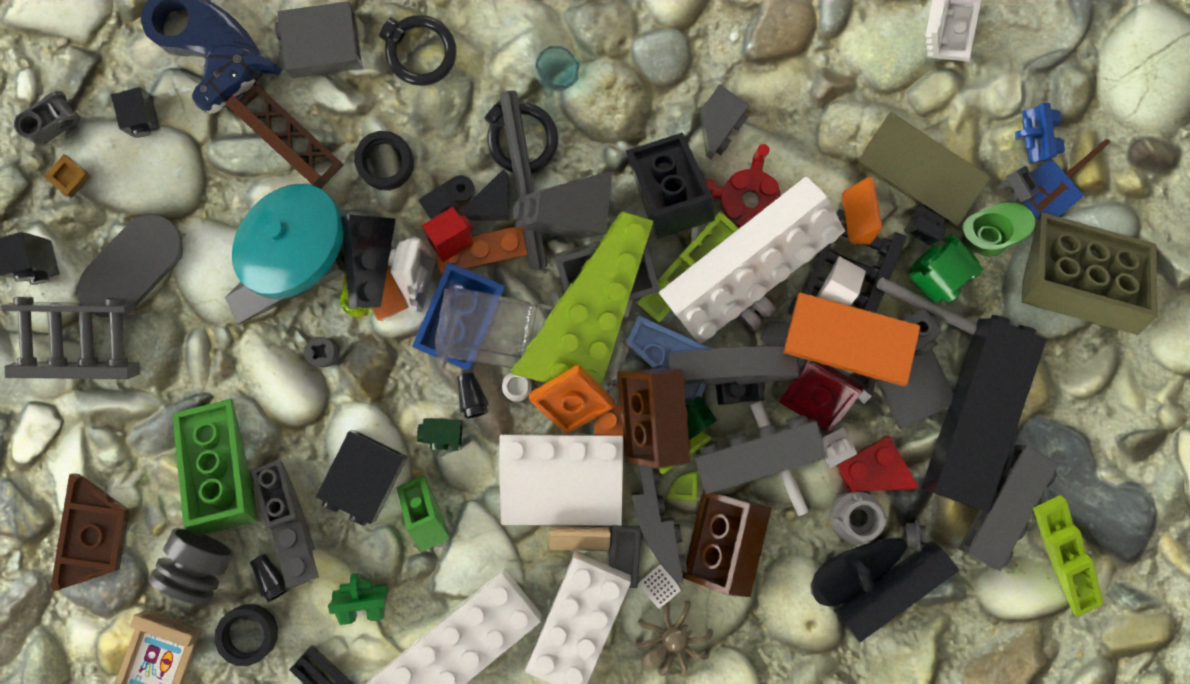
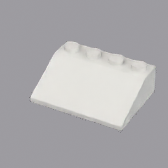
M500 435L501 525L622 526V435Z

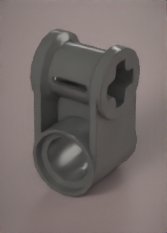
M55 91L17 115L14 121V128L25 139L37 145H44L64 131L76 126L81 118L77 112L71 110L66 102L67 97L62 91ZM38 123L37 130L31 133L32 126Z

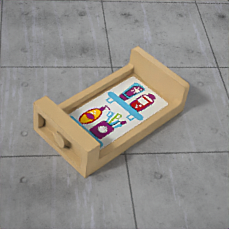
M148 610L134 615L130 628L135 630L115 684H183L202 629Z

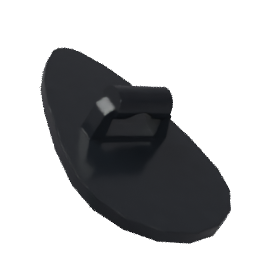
M902 538L880 539L850 549L829 559L821 565L813 576L811 582L812 596L821 605L837 606L849 601L863 590L871 592L875 588L874 582L887 573L905 553L908 547L907 542Z

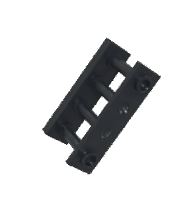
M842 209L836 211L840 222L845 212ZM841 223L845 230L841 236L848 238L846 224ZM894 232L887 238L880 239L876 237L870 245H865L877 250V254L880 255L876 266L872 265L871 267L829 250L832 243L828 244L816 254L801 293L811 295L813 289L820 291L825 280L818 278L824 261L834 265L840 256L865 270L864 277L866 282H869L865 293L861 292L852 305L855 308L876 313L884 295V291L877 288V282L882 277L890 280L907 236ZM796 297L793 298L788 309V314L791 315L789 323H791Z

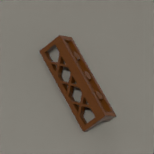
M256 83L240 100L232 95L225 103L313 186L322 189L343 167L344 164ZM259 94L265 99V112L253 113L246 106ZM271 106L278 112H271ZM271 117H284L287 120V132L274 133L271 127ZM259 118H266V124ZM292 125H293L299 132H293V131H292ZM293 137H306L308 139L309 152L296 153L293 150ZM281 138H287V144ZM314 145H315L321 152H314ZM309 157V164L303 158ZM314 157H328L334 164L321 176L314 170Z

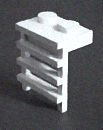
M932 0L925 35L927 39V58L970 62L981 0Z

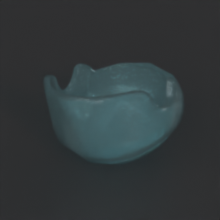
M549 46L538 54L535 60L534 73L542 87L549 91L562 92L572 87L579 79L578 71L580 64L574 58L571 51L562 46Z

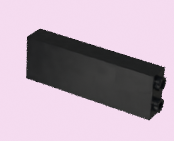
M992 315L991 318H982L977 321L976 331L973 333L953 392L951 405L948 407L921 487L925 491L986 512L990 510L1047 340L1035 335L1037 330L1023 325H1018L1017 328L1009 324V319L998 315Z

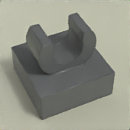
M1027 166L1006 176L1008 180L999 185L1000 190L1007 186L1012 187L1014 190V195L1007 199V202H1015L1019 199L1022 203L1041 192Z

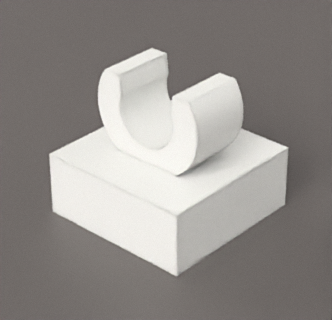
M839 427L821 437L828 456L824 460L829 468L857 454L843 427Z

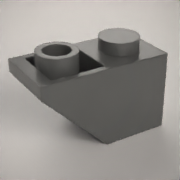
M720 84L703 106L699 115L706 157L710 160L716 153L719 155L723 154L731 142L727 138L733 129L739 131L748 119L745 112L749 105Z

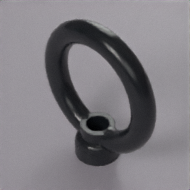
M414 15L401 21L390 17L379 33V37L386 41L385 57L390 69L398 78L406 83L417 86L437 83L448 75L455 63L456 43L454 37L442 22L433 17ZM417 27L428 28L437 33L442 39L445 49L444 58L439 67L425 74H417L407 70L400 63L397 56V45L402 41L408 30Z
M499 101L484 117L490 124L487 143L490 154L495 162L506 171L513 173L511 159L503 153L499 143L500 130L505 126L502 106ZM519 103L521 115H528L537 119L543 125L547 137L546 146L542 154L529 162L532 174L546 167L555 156L558 147V131L555 122L545 110L530 103Z

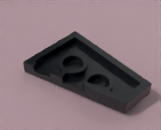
M351 214L341 216L344 233L343 245L349 308L371 309L381 307L396 218Z

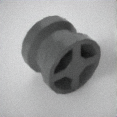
M312 338L304 348L306 360L316 367L332 366L339 358V347L335 341L329 338Z

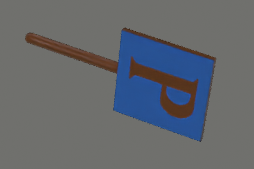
M1105 139L1066 174L1051 158L1048 159L1031 174L1041 192L1023 201L1022 204L1032 211L1037 220L1041 212L1060 217L1084 196L1069 178L1110 144V140Z

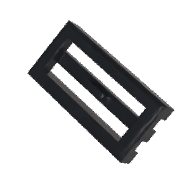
M313 645L289 669L303 684L319 683L301 668V665L320 683L334 684L308 660L311 656L340 684H354Z

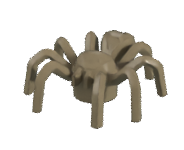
M689 600L685 601V608L675 625L671 624L669 618L670 601L663 606V619L666 629L648 623L643 619L638 620V624L641 627L662 634V636L641 643L638 640L635 642V645L640 649L662 643L660 646L649 649L641 656V666L648 669L660 667L666 653L669 652L665 667L657 670L661 677L666 675L671 669L675 654L678 655L682 667L681 672L678 674L681 677H685L688 670L683 651L696 660H706L709 658V650L704 654H698L688 644H701L708 641L713 636V630L709 629L707 634L702 637L688 638L692 634L691 630L686 632L688 625L681 628L690 612L691 603Z

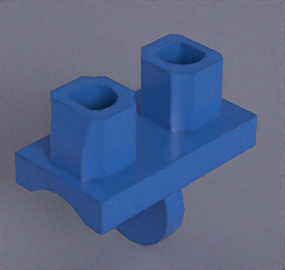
M1042 103L1037 107L1022 111L1023 130L1015 132V139L1025 140L1029 163H1038L1064 153V140L1054 136V127L1059 126L1061 122L1060 111L1051 109L1050 103Z

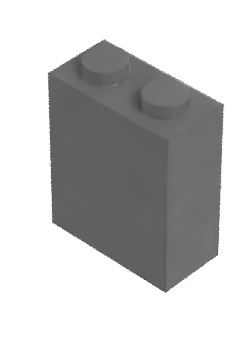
M349 1L277 11L279 22H275V32L277 39L281 40L282 51H279L278 54L281 68L285 69L292 78L363 69L356 13Z

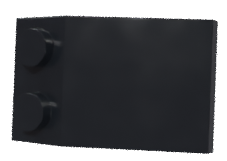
M683 132L626 150L648 219L653 221L652 229L657 239L715 221L713 196Z
M25 232L0 237V276L13 278L15 282L28 281L30 285H38L49 282V277L60 274L51 240Z

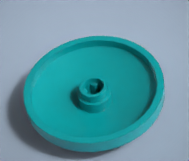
M309 184L287 185L272 191L260 199L246 214L234 238L232 263L238 279L256 294L271 299L288 298L316 284L333 265L343 242L344 233L341 216L343 215L337 203L323 190Z

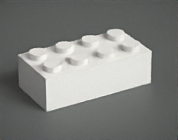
M575 551L528 659L525 672L551 684H588L630 586L631 575Z

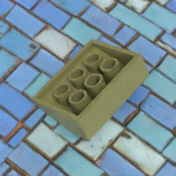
M1041 212L1037 220L1023 276L1022 303L1139 335L1158 317L1156 244Z

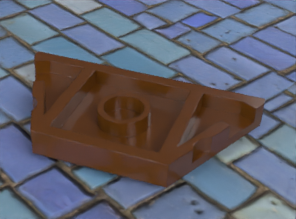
M71 473L68 477L50 591H57L120 570L130 509L78 473Z

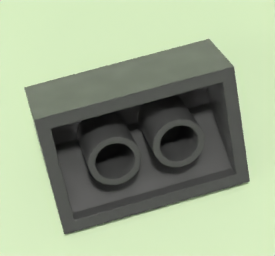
M600 241L554 254L564 291L568 289L571 283H574L583 270L581 268L588 259L590 260L601 244ZM647 243L629 300L660 292Z

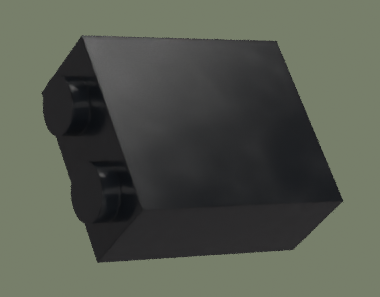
M350 430L316 498L322 500V506L331 511L338 512L340 509L349 513V519L363 526L366 523L372 524L377 521L408 456L356 430Z

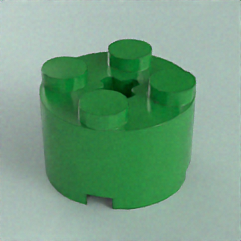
M954 234L942 238L941 240L945 243L942 246L936 248L935 245H932L910 267L913 272L907 273L911 281L933 303H938L943 299L948 303L953 301L962 292L960 287L965 282L972 281L978 277L983 271L980 261Z

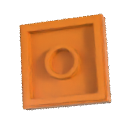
M579 364L529 393V401L566 435L615 407V400Z

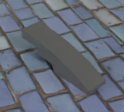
M780 346L730 347L669 353V368L683 369L685 384L703 382L708 386L737 382L738 385L800 378L798 357L783 353L784 347Z

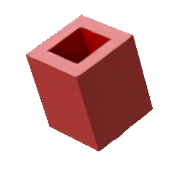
M453 207L421 225L429 244L442 262L474 244L470 232L473 231L470 221L465 215L459 216Z

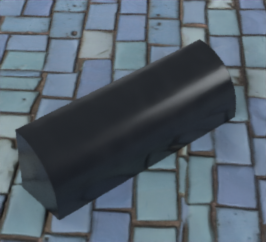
M929 541L921 547V551L917 550L874 582V590L871 592L863 590L835 609L834 612L849 633L861 643L960 570L941 547L935 542Z

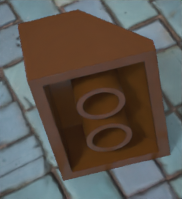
M659 368L618 371L625 462L657 469L690 463L691 445L688 439V412L685 404L683 369Z
M703 490L686 559L687 572L683 573L682 577L729 596L751 597L772 507L716 492L705 494V490Z

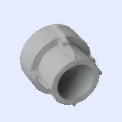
M847 491L840 494L833 501L829 510V522L833 531L842 539L860 545L868 544V542L879 536L884 528L885 519H887L886 513H884L878 500L861 491ZM855 509H860L863 513V520L857 525H852L850 514Z

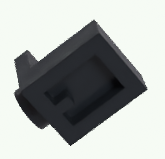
M920 205L914 211L903 231L930 246L939 242L946 230L941 227L945 220L943 217Z
M737 382L716 384L718 405L763 401L765 399V383L738 385Z

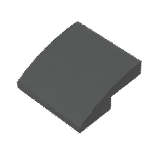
M932 349L924 355L921 352L914 355L906 386L875 379L899 429L912 425L949 407L952 402V389Z

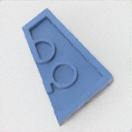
M641 316L637 317L626 341V344L654 369L669 368V353L712 349L703 344L699 345L698 342ZM703 382L685 384V398L690 402L698 396L701 397L706 385Z

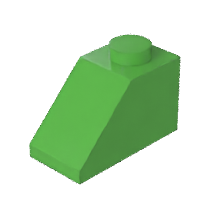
M424 475L396 487L407 532L422 552L450 539L444 516Z

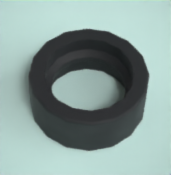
M376 131L368 134L359 142L355 150L354 163L358 174L368 185L378 190L390 191L401 187L409 180L414 170V157L410 147L399 135L391 131ZM390 144L400 151L402 165L394 176L379 178L370 172L367 165V157L375 146Z
M244 604L229 611L219 620L215 630V645L218 653L226 662L236 666H250L261 661L274 649L278 639V626L274 616L266 608L257 604ZM242 617L255 619L262 626L264 632L262 645L251 653L239 651L232 644L229 637L232 624Z

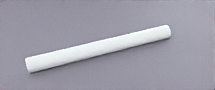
M761 401L750 405L759 428L771 424ZM791 469L779 472L797 515L801 516L808 513L809 510Z

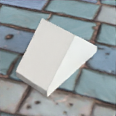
M839 256L817 297L851 306L859 295L866 271Z

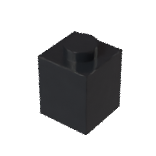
M138 87L111 94L120 130L134 138H141L150 135L153 130L160 129L153 98L150 93Z

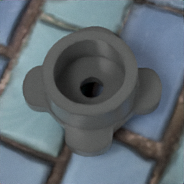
M916 518L915 523H906L908 547H917L918 551H921V544H927L926 526L919 525V518Z

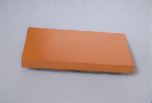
M799 292L783 353L900 386H906L909 380L920 325Z

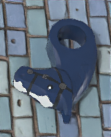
M148 0L143 6L141 24L145 35L170 55L205 58L202 81L192 92V100L205 113L214 114L226 106L225 103L232 95L237 98L250 90L264 73L278 76L282 73V69L277 64L262 56L254 40L240 23L210 0ZM177 10H187L189 22L186 29L179 35L173 37L165 36L163 26L167 16Z

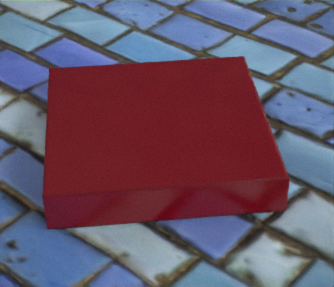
M807 360L799 371L800 378L792 380L781 395L779 403L799 415L807 416L808 419L812 418L819 427L831 433L863 393L864 386L828 365Z

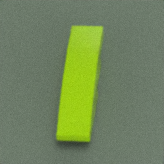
M719 212L715 216V221L710 222L657 280L659 290L661 291L739 228L722 212ZM658 292L643 296L636 303L657 324L671 311V308Z
M1059 495L1034 507V514L1049 559L1073 614L1079 617L1104 605L1094 562L1085 552L1080 530L1073 525L1068 501Z

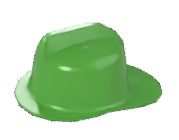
M1016 202L996 204L967 217L963 223V233L969 242V251L988 257L997 256L1009 246L1024 240L1031 235L1035 228V218L1032 211Z

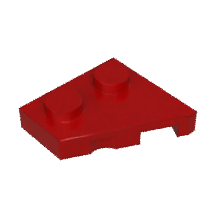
M887 435L858 451L851 458L836 465L849 491L903 490L918 487L891 437Z

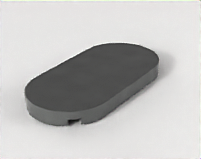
M155 214L141 215L129 222L83 271L78 285L81 302L105 303L106 298H125V303H137L138 305L180 260L183 250L181 240L183 239L179 228L169 219ZM131 311L122 313V316L129 314ZM92 312L94 315L109 318V312Z

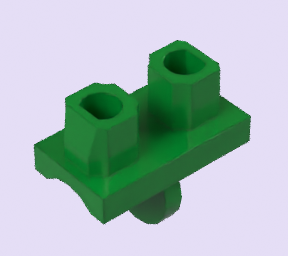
M359 573L351 574L350 583L340 584V590L332 592V600L328 604L329 614H335L340 625L355 622L357 618L356 611L366 610L367 619L370 621L382 620L388 595L387 584L372 586L371 580L361 581Z

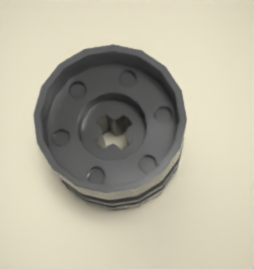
M183 528L172 529L163 548L164 553L168 557L157 560L155 565L157 569L152 571L148 581L157 590L174 599L195 605H207L214 596L213 590H216L219 586V581L214 575L225 573L233 557V551L222 542L207 535L197 536Z

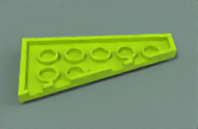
M621 211L600 241L601 244L590 260L588 259L581 268L583 269L565 291L544 321L545 324L539 333L526 347V351L518 363L514 364L510 370L511 374L547 383L579 364L602 387L653 224L652 220Z

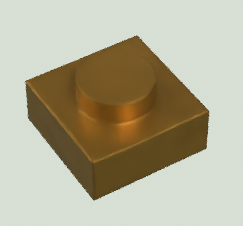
M63 154L44 177L64 195L72 198L91 175L73 159Z

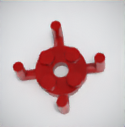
M766 144L759 145L755 151L751 169L736 172L728 179L723 188L717 187L712 179L706 180L713 198L720 199L722 211L739 229L781 196L778 182L762 171L764 160L770 151L769 146ZM746 192L755 193L758 197V205L747 207L742 200L743 194Z

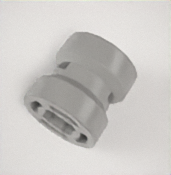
M763 296L741 312L738 318L749 329L756 332L762 326L764 318L771 317L776 312V308Z

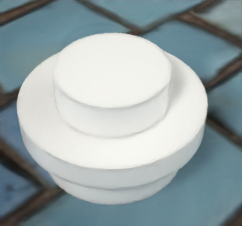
M509 373L502 382V391L508 399L522 401L532 391L531 379Z

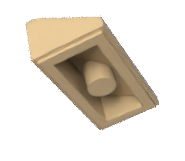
M551 526L549 529V548L551 550L608 551L610 549V529L608 527Z

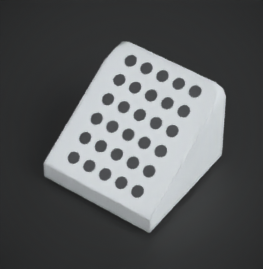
M661 564L638 582L658 609L682 590L680 585L665 571Z

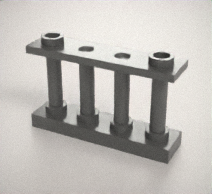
M14 297L13 303L1 305V311H17L20 357L17 358L16 363L4 366L5 378L130 379L139 375V363L128 362V358H124L122 313L136 310L137 303H125V298H106L105 303L34 302V297ZM31 312H48L50 358H47V362L37 361V357L33 356ZM61 312H79L81 358H78V362H67V357H64ZM92 312H109L111 358L108 359V362H98L97 358L94 357Z

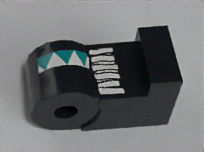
M458 175L418 201L430 219H433L451 207L455 209L459 205H467L476 196V190L469 177Z

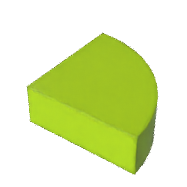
M689 471L678 476L670 485L666 499L697 502L699 471Z

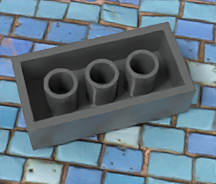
M800 415L787 419L788 425L777 428V425L770 424L758 428L759 434L747 437L746 433H741L729 437V443L718 446L716 441L705 444L699 449V452L695 453L694 457L705 494L828 458L817 422L812 418L808 419L807 416Z

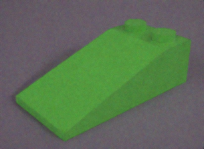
M227 399L172 413L183 528L197 536H202L257 522L254 490L233 400Z

